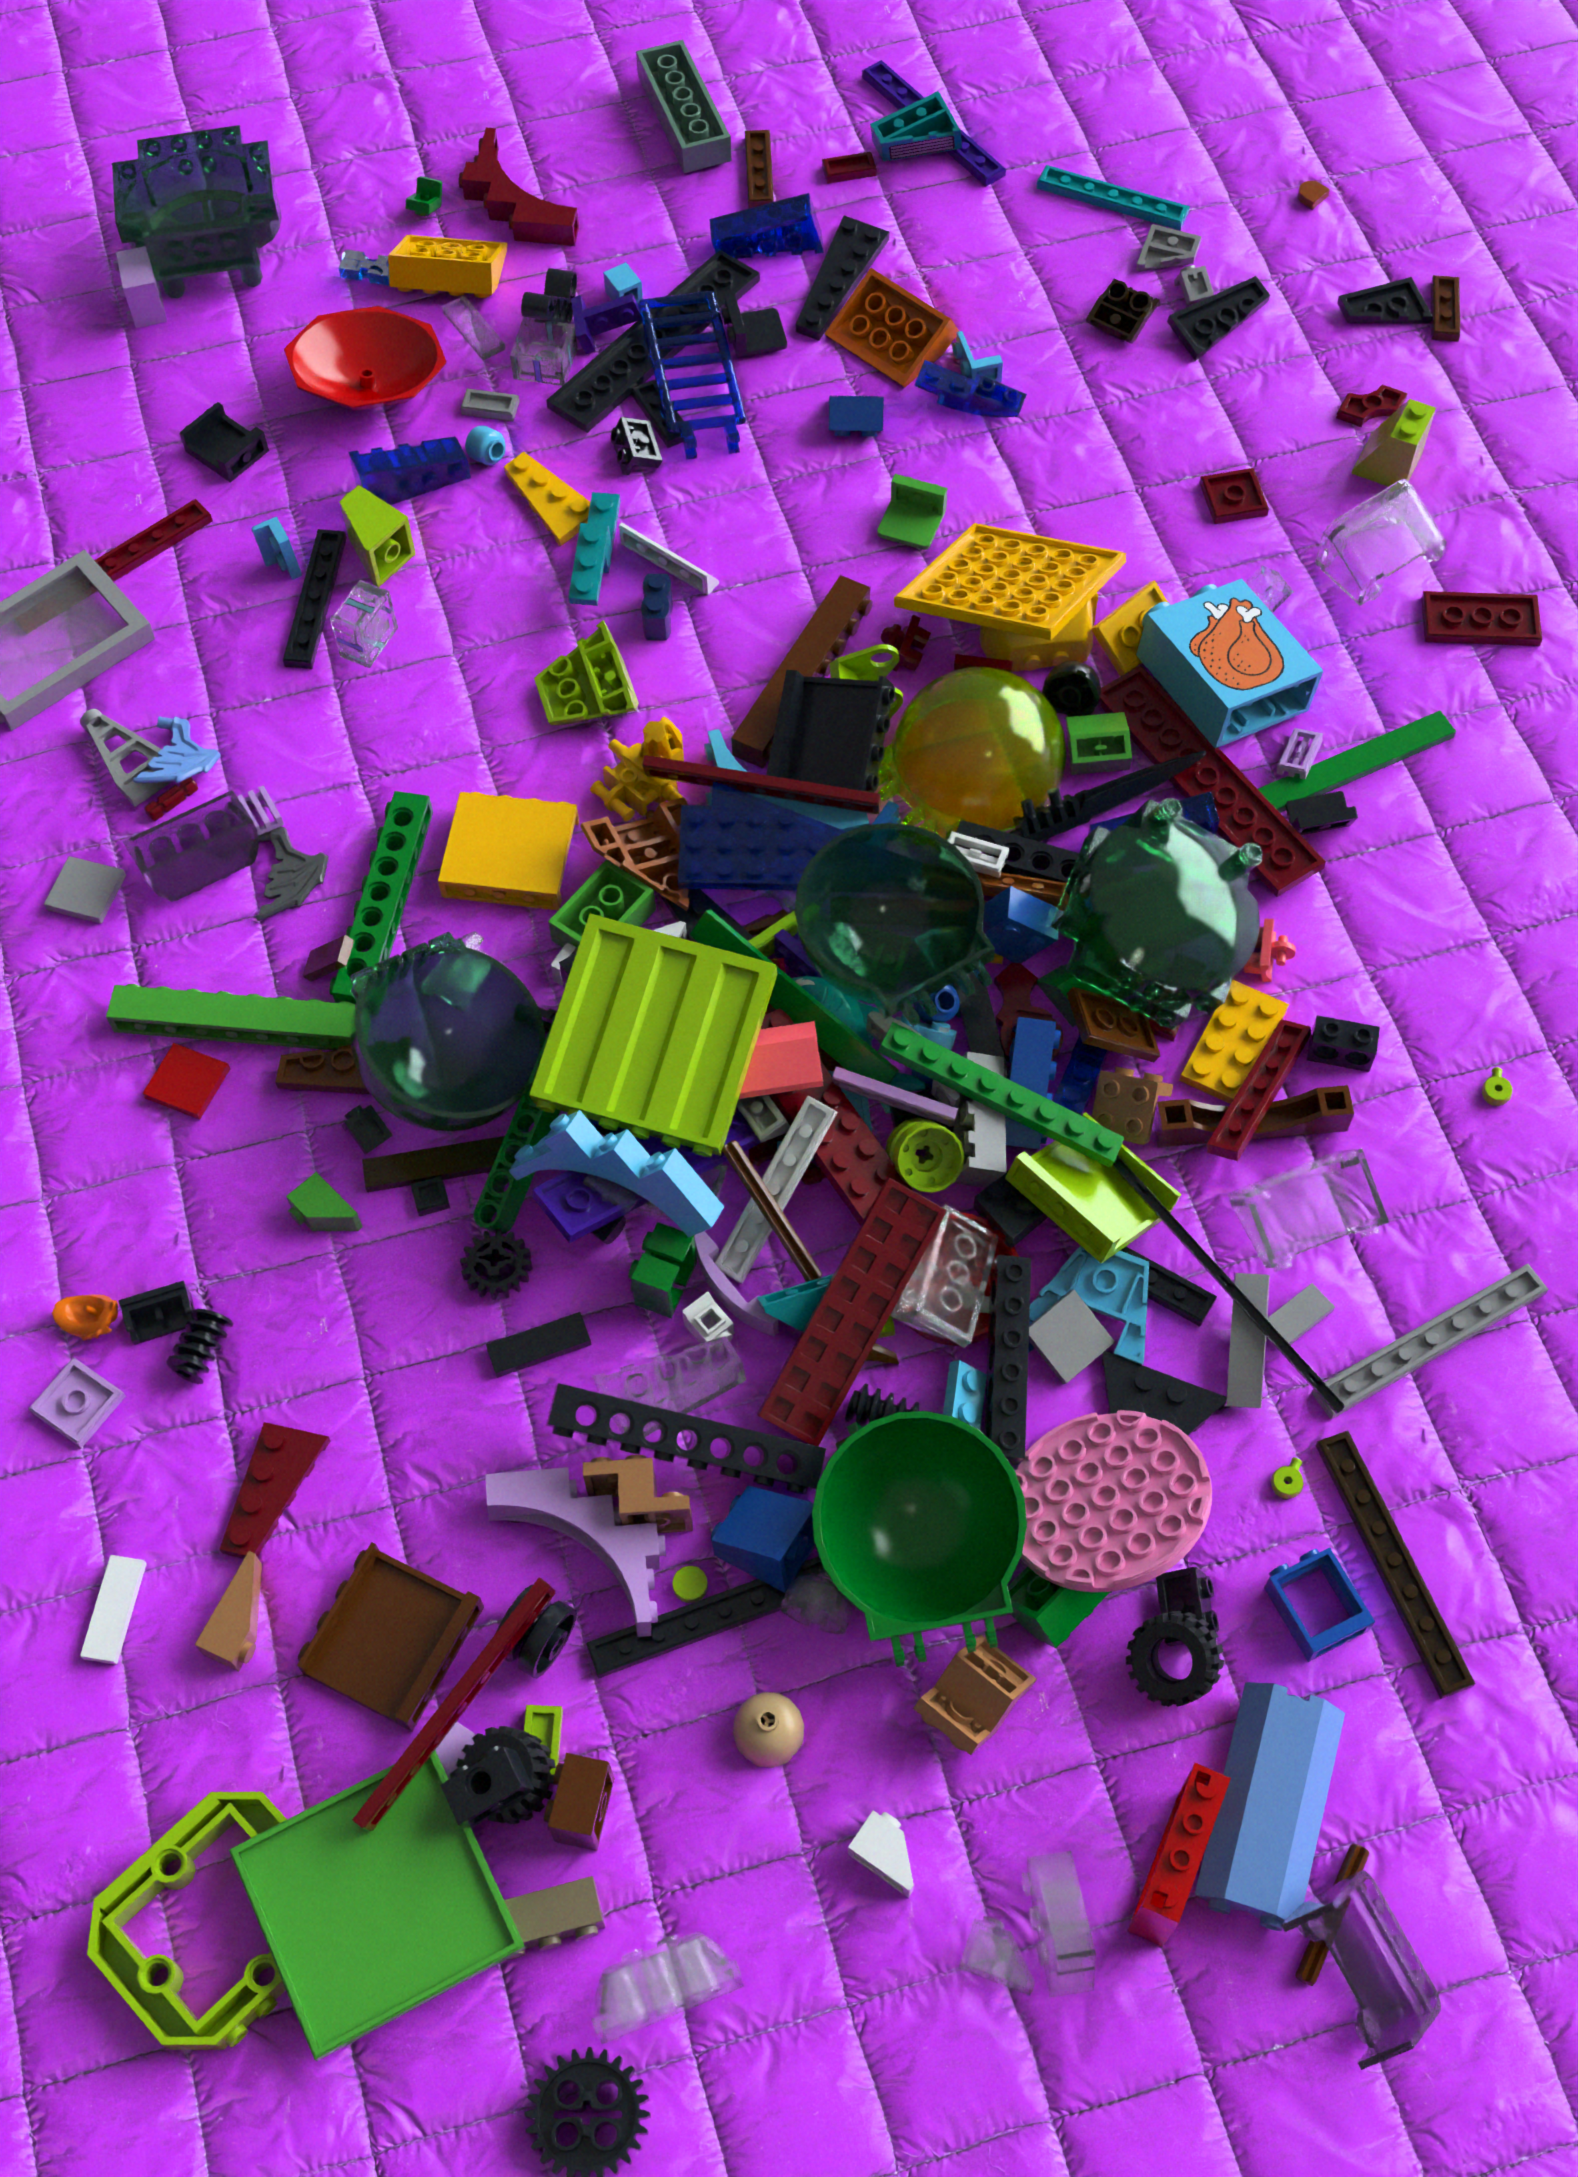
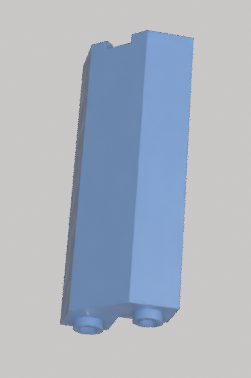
M1245 1682L1223 1775L1230 1777L1231 1780L1205 1849L1195 1895L1208 1902L1210 1910L1221 1914H1230L1231 1910L1247 1911L1260 1919L1261 1926L1270 1930L1282 1931L1283 1926L1299 1928L1345 1712L1317 1696L1310 1695L1309 1699H1302L1295 1695H1288V1688L1278 1684Z

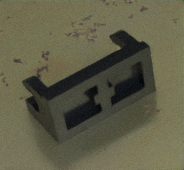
M184 1280L119 1300L127 1333L130 1332L134 1345L184 1330L187 1321L192 1320L191 1314L195 1310L191 1292Z

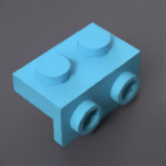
M961 1360L950 1362L943 1415L955 1417L980 1430L987 1374Z

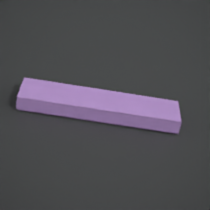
M836 1067L833 1073V1083L841 1089L951 1127L955 1125L958 1117V1108Z

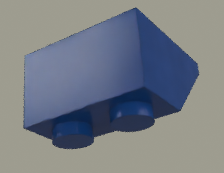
M830 395L829 430H834V436H850V431H861V436H877V431H883L884 396Z

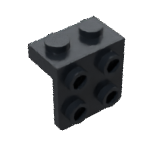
M735 295L725 296V308H721L723 324L728 326L729 344L733 343L737 358L787 348V339L777 309L769 308L740 313Z

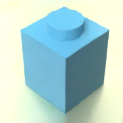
M626 262L603 272L605 292L611 300L633 294L637 304L643 301L642 282Z

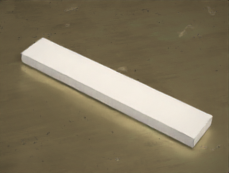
M807 1096L762 1177V1181L782 1212L838 1113L810 1096ZM752 1197L715 1261V1264L722 1273L739 1283L744 1282L773 1230Z

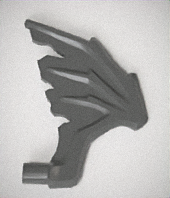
M278 827L259 836H256L254 832L256 843L271 841L276 850V859L282 861L271 866L272 870L268 878L272 881L266 884L264 897L276 899L271 904L261 906L259 915L256 916L257 921L282 912L294 905L299 907L314 887L324 882L329 860L328 856L322 852L311 856L294 849L285 827Z

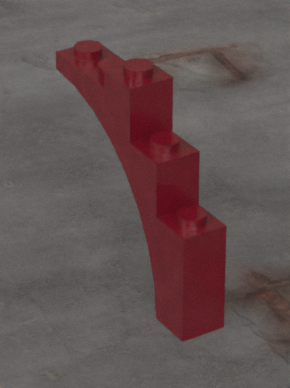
M486 127L483 138L479 139V154L475 155L474 162H466L464 171L459 174V188H463L464 199L484 201V208L488 209L489 220L509 222V229L513 230L514 241L575 246L579 231L577 208L541 200L525 192L512 182L502 170L498 161L499 146L496 128Z

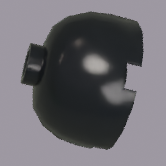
M1075 660L1065 661L1055 666L1045 678L1041 693L1043 703L1054 715L1056 712L1067 715L1066 717L1091 715L1099 702L1101 684L1099 677L1092 667Z

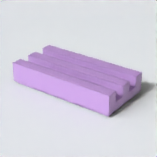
M1294 728L1278 762L1277 774L1283 775V772L1287 771L1288 776L1294 777L1295 773H1298L1301 779H1306L1323 741V733ZM1299 737H1304L1292 764L1288 763ZM1313 739V742L1301 766L1300 762L1304 756V753L1309 745L1310 740Z
M264 785L258 787L259 793L255 794L253 790L248 791L249 797L243 798L242 794L236 796L256 836L284 825L282 817ZM264 800L275 821L270 822L259 801ZM251 804L254 805L264 823L261 827H259L248 807Z

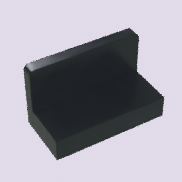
M1342 791L1290 800L1285 804L1289 823L1300 835L1348 827L1358 818L1356 807H1347Z

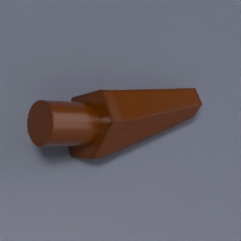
M781 909L774 915L766 914L742 927L751 935H757L787 916L788 913Z
M876 1343L865 1360L899 1364L895 1352Z

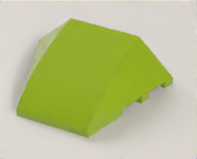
M604 620L596 625L598 629L586 640L582 637L577 641L578 646L567 656L561 655L534 678L550 725L573 724L603 716L637 711L639 702L626 665Z

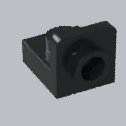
M371 1104L364 1109L361 1105H358L344 1115L347 1121L342 1124L343 1129L349 1131L365 1155L393 1136Z

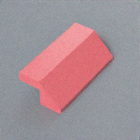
M815 1021L760 1029L739 1099L823 1086Z

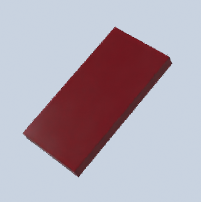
M1423 591L1421 601L1425 642L1541 645L1542 631L1538 595Z

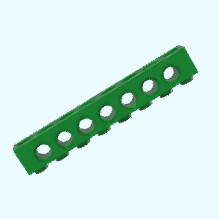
M394 791L392 801L386 804V820L384 826H380L378 829L377 849L371 852L369 860L370 871L362 880V897L360 901L357 900L355 903V919L353 925L348 926L346 935L354 940L347 966L338 970L337 976L333 977L330 982L329 992L333 996L335 1003L347 1001L358 1005L360 1012L373 1013L433 815L430 797L427 795Z

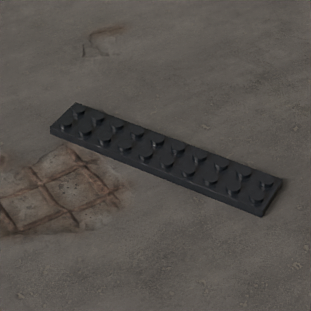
M719 250L642 317V320L634 323L546 400L547 408L588 433L629 397L634 387L646 382L721 315V308H725V296L735 295L736 300H739L760 281V273L726 252Z

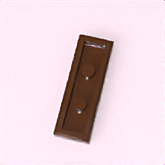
M1436 275L1432 277V340L1459 341V277Z

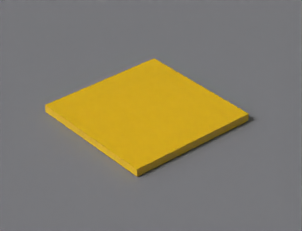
M974 523L894 597V607L1052 640L1126 563V553Z

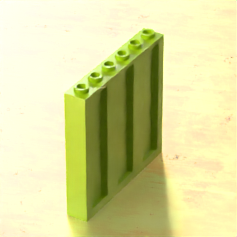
M590 913L529 1096L536 1103V1108L545 1112L555 1113L557 1109L568 1112V1116L580 1110L586 1118L599 1121V1126L609 1130L617 1131V1128L621 1127L630 1130L633 1136L640 1139L648 1140L649 1136L662 1139V1144L672 1148H680L681 1145L693 1148L692 1152L704 1157H711L712 1154L721 1156L777 978L776 964Z

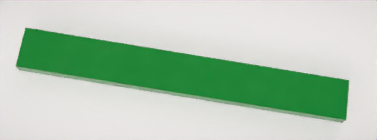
M1440 710L1312 765L1306 779H1301L1300 774L1295 773L1294 777L1286 776L1258 788V790L1281 813L1286 810L1285 804L1287 801L1325 794L1454 738L1456 730Z
M711 909L705 911L689 934L700 944L773 963ZM776 966L778 974L769 1004L776 1010L782 1009L789 1015L794 1024L815 1021L818 1046L846 1070L890 1084L899 1070Z

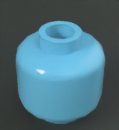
M476 426L468 433L466 438V452L470 458L480 463L494 465L505 454V438L500 432L487 426Z

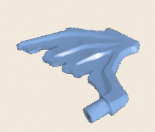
M159 716L157 728L172 730L173 738L171 744L173 746H164L158 752V757L152 758L148 763V768L154 772H140L137 777L133 778V782L179 783L198 773H208L221 755L217 750L204 749L191 740L190 723L186 719L176 716L174 719Z

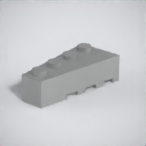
M968 1051L963 1055V1057L1007 1078V1070L1004 1068V1057ZM959 1093L958 1117L953 1133L962 1144L965 1158L963 1169L954 1183L986 1188L1007 1173L1005 1115Z

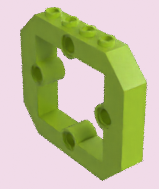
M210 1792L94 1899L87 1955L160 2044L170 2050H224L228 2045L234 2047L247 2035V2027L257 2017L260 2019L266 2017L277 2006L278 2002L276 1999L286 1990L271 1952L257 1955L247 1964L244 1977L198 2020L177 1994L184 1981L181 1967L165 1955L156 1954L147 1958L122 1929L129 1920L165 1887L178 1890L189 1885L196 1872L194 1860L236 1821L253 1838L287 1820L263 1792ZM180 1859L181 1866L178 1872L174 1875L166 1876L168 1864L173 1860ZM166 1967L168 1969L167 1980L160 1986H154L153 1978L155 1973L161 1968ZM266 1968H274L275 1976L272 1982L268 1985L260 1986V1973Z

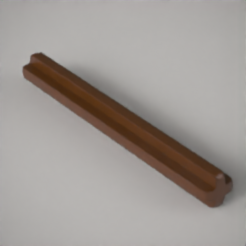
M733 1140L724 1145L722 1152L806 1282L821 1278V1270L739 1143Z

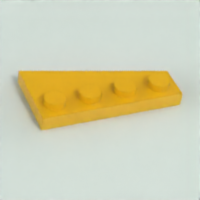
M524 451L504 466L505 475L521 496L527 499L530 508L539 515L543 525L548 531L552 532L555 536V541L560 547L579 533L580 523L587 524L591 502Z

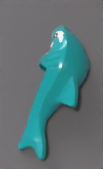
M812 976L792 978L871 1047V1041L874 1037L866 1030L867 1015L874 1011L892 1017L879 1008L859 1002L845 987L829 979ZM900 1072L897 1073L889 1084L909 1092L922 1091L927 1088L926 1083L918 1077ZM881 1103L885 1113H891L889 1105Z

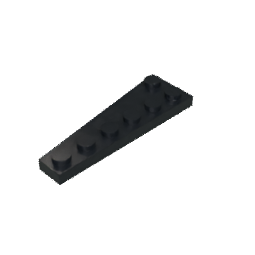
M844 215L796 322L797 333L818 341L821 339L889 241V231Z

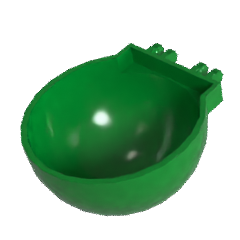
M928 1411L898 1412L871 1421L844 1441L829 1459L817 1484L812 1509L813 1541L822 1568L837 1591L865 1614L870 1643L891 1639L896 1667L905 1666V1655L903 1648H901L899 1637L913 1634L915 1656L920 1663L927 1661L921 1632L962 1625L967 1652L976 1651V1639L972 1633L971 1622L984 1620L985 1637L989 1647H998L993 1618L1013 1613L1007 1584L1022 1556L1027 1529L1025 1498L1015 1470L996 1444L977 1428L955 1417Z

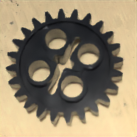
M588 2047L586 2056L582 2059L576 2049H573L571 2062L566 2063L564 2058L559 2055L557 2056L559 2069L555 2071L547 2065L544 2067L549 2078L546 2082L535 2079L534 2083L541 2091L539 2095L530 2094L527 2096L532 2103L536 2104V2108L525 2112L527 2118L535 2120V2124L528 2127L526 2133L528 2135H538L539 2137L531 2145V2148L534 2151L545 2149L540 2159L543 2165L552 2159L555 2160L552 2169L555 2175L560 2173L564 2167L567 2168V2177H575L577 2171L581 2172V2177H590L591 2172H595L597 2177H605L604 2169L608 2167L614 2174L618 2175L619 2168L617 2162L620 2159L629 2165L632 2163L627 2153L629 2149L642 2150L641 2145L635 2140L636 2136L648 2135L649 2133L644 2126L640 2125V2120L651 2118L650 2112L640 2109L641 2105L650 2100L649 2096L645 2094L637 2095L636 2092L641 2089L644 2082L642 2079L630 2081L635 2071L632 2065L623 2071L620 2070L623 2058L620 2055L612 2063H609V2052L606 2049L602 2051L599 2059L595 2058L592 2047ZM567 2084H576L580 2091L578 2099L569 2105L561 2103L560 2091ZM605 2084H614L618 2087L616 2100L608 2105L601 2104L598 2101L600 2088ZM586 2105H591L594 2112L621 2111L622 2117L619 2119L592 2117L590 2125H585V2122L580 2117L557 2119L554 2118V2113L556 2111L582 2113L585 2112ZM566 2125H574L578 2130L577 2140L571 2146H561L558 2142L559 2131ZM604 2125H612L617 2131L616 2140L610 2146H600L596 2140L598 2130Z

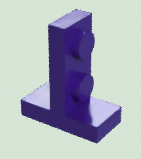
M633 294L591 308H587L581 295L571 298L576 337L585 354L596 351L593 336L642 320L641 310Z

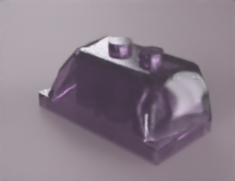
M233 790L123 841L126 850L145 882L158 896L171 902L199 891L220 879L252 865L255 862L259 848L256 826Z

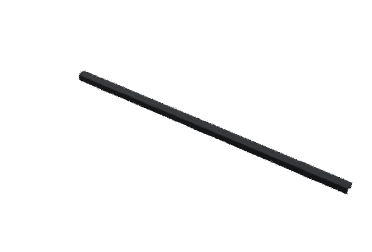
M1117 1155L1112 1165L1114 1169L1336 1414L1341 1412L1345 1407L1341 1400Z

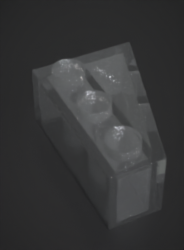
M1066 1851L1027 1857V1872L1021 1874L1025 1896H1031L1033 1907H1029L1032 1930H1037L1038 1958L1040 1965H1044L1049 1997L1094 1991L1096 1953L1072 1852Z

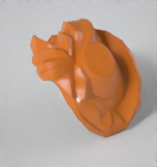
M97 1294L66 1297L55 1304L52 1315L55 1323L67 1333L81 1337L83 1341H87V1339L92 1340V1338L99 1339V1335L112 1332L109 1325L117 1319L118 1303L108 1296Z

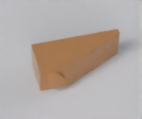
M248 1551L195 1643V1646L203 1655L238 1672L243 1663L247 1664L253 1657L257 1640L262 1563L256 1554Z

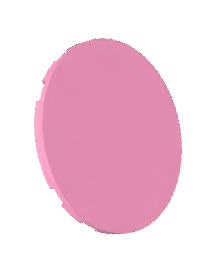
M1118 1410L1117 1413L1098 1415L1096 1412L1069 1420L1037 1440L1025 1452V1459L1015 1471L1025 1498L1027 1521L1021 1559L1042 1578L1056 1585L1077 1591L1110 1592L1123 1590L1160 1576L1176 1565L1193 1548L1206 1526L1212 1505L1210 1475L1202 1453L1187 1434L1170 1422L1147 1417L1142 1412Z

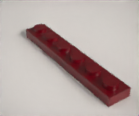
M1283 1019L1280 1020L1209 1139L1207 1153L1234 1161L1240 1159L1311 1036L1310 1026Z

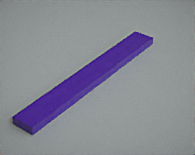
M882 60L862 70V78L898 110L924 98ZM962 130V148L946 151L985 187L1006 175V168Z

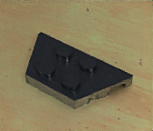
M1005 1173L975 1196L973 1208L980 1216L987 1220V1224L993 1231L1000 1230L1005 1235L1004 1243L1008 1247L1013 1248L1045 1221L1048 1216L1005 1179L1007 1173Z
M1104 1351L1102 1366H1104L1109 1414L1117 1413L1118 1410L1142 1412L1147 1417L1160 1421L1166 1420L1181 1429L1185 1434L1190 1435L1205 1424V1421L1217 1410H1221L1226 1403L1227 1397L1109 1352Z

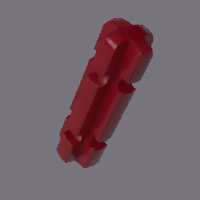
M189 777L179 782V786L175 784L157 797L158 801L156 803L152 801L145 806L146 814L153 821L158 820L164 815L163 811L169 812L186 799L185 795L190 796L198 790L197 783Z

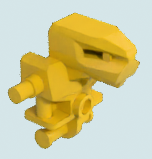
M662 717L660 721H649L643 729L644 742L642 744L636 743L628 748L625 745L623 746L618 740L613 739L609 743L608 748L616 754V757L621 762L613 769L607 765L603 768L604 782L611 790L609 791L600 780L594 782L590 788L591 793L596 794L604 801V806L609 811H616L625 822L634 816V810L641 816H645L647 805L652 801L663 803L666 800L671 801L683 798L678 793L677 781L648 777L645 775L642 765L644 755L684 761L682 734L666 717Z

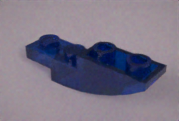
M924 360L914 385L939 396L937 404L954 410L987 417H1018L1027 395L978 373L975 380H972L927 360Z
M1079 1035L1069 1064L1052 1101L1082 1116L1092 1097L1099 1079L1100 1070L1102 1071L1110 1050L1084 1044Z

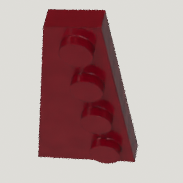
M264 1422L219 1549L222 1554L244 1559L248 1551H251L258 1557L279 1524L278 1519L285 1508L290 1506L296 1497V1491L302 1481L310 1475L315 1467L314 1462L322 1450L325 1451L330 1443L328 1436Z

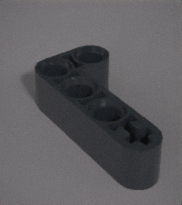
M549 268L546 274L544 294L524 293L521 304L522 316L571 323L573 318L571 298L576 296L577 287L576 272Z

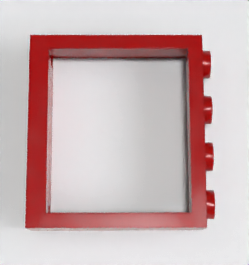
M1194 1763L1178 1792L1127 1930L1128 1932L1163 1947L1179 1924L1231 1780L1230 1777Z

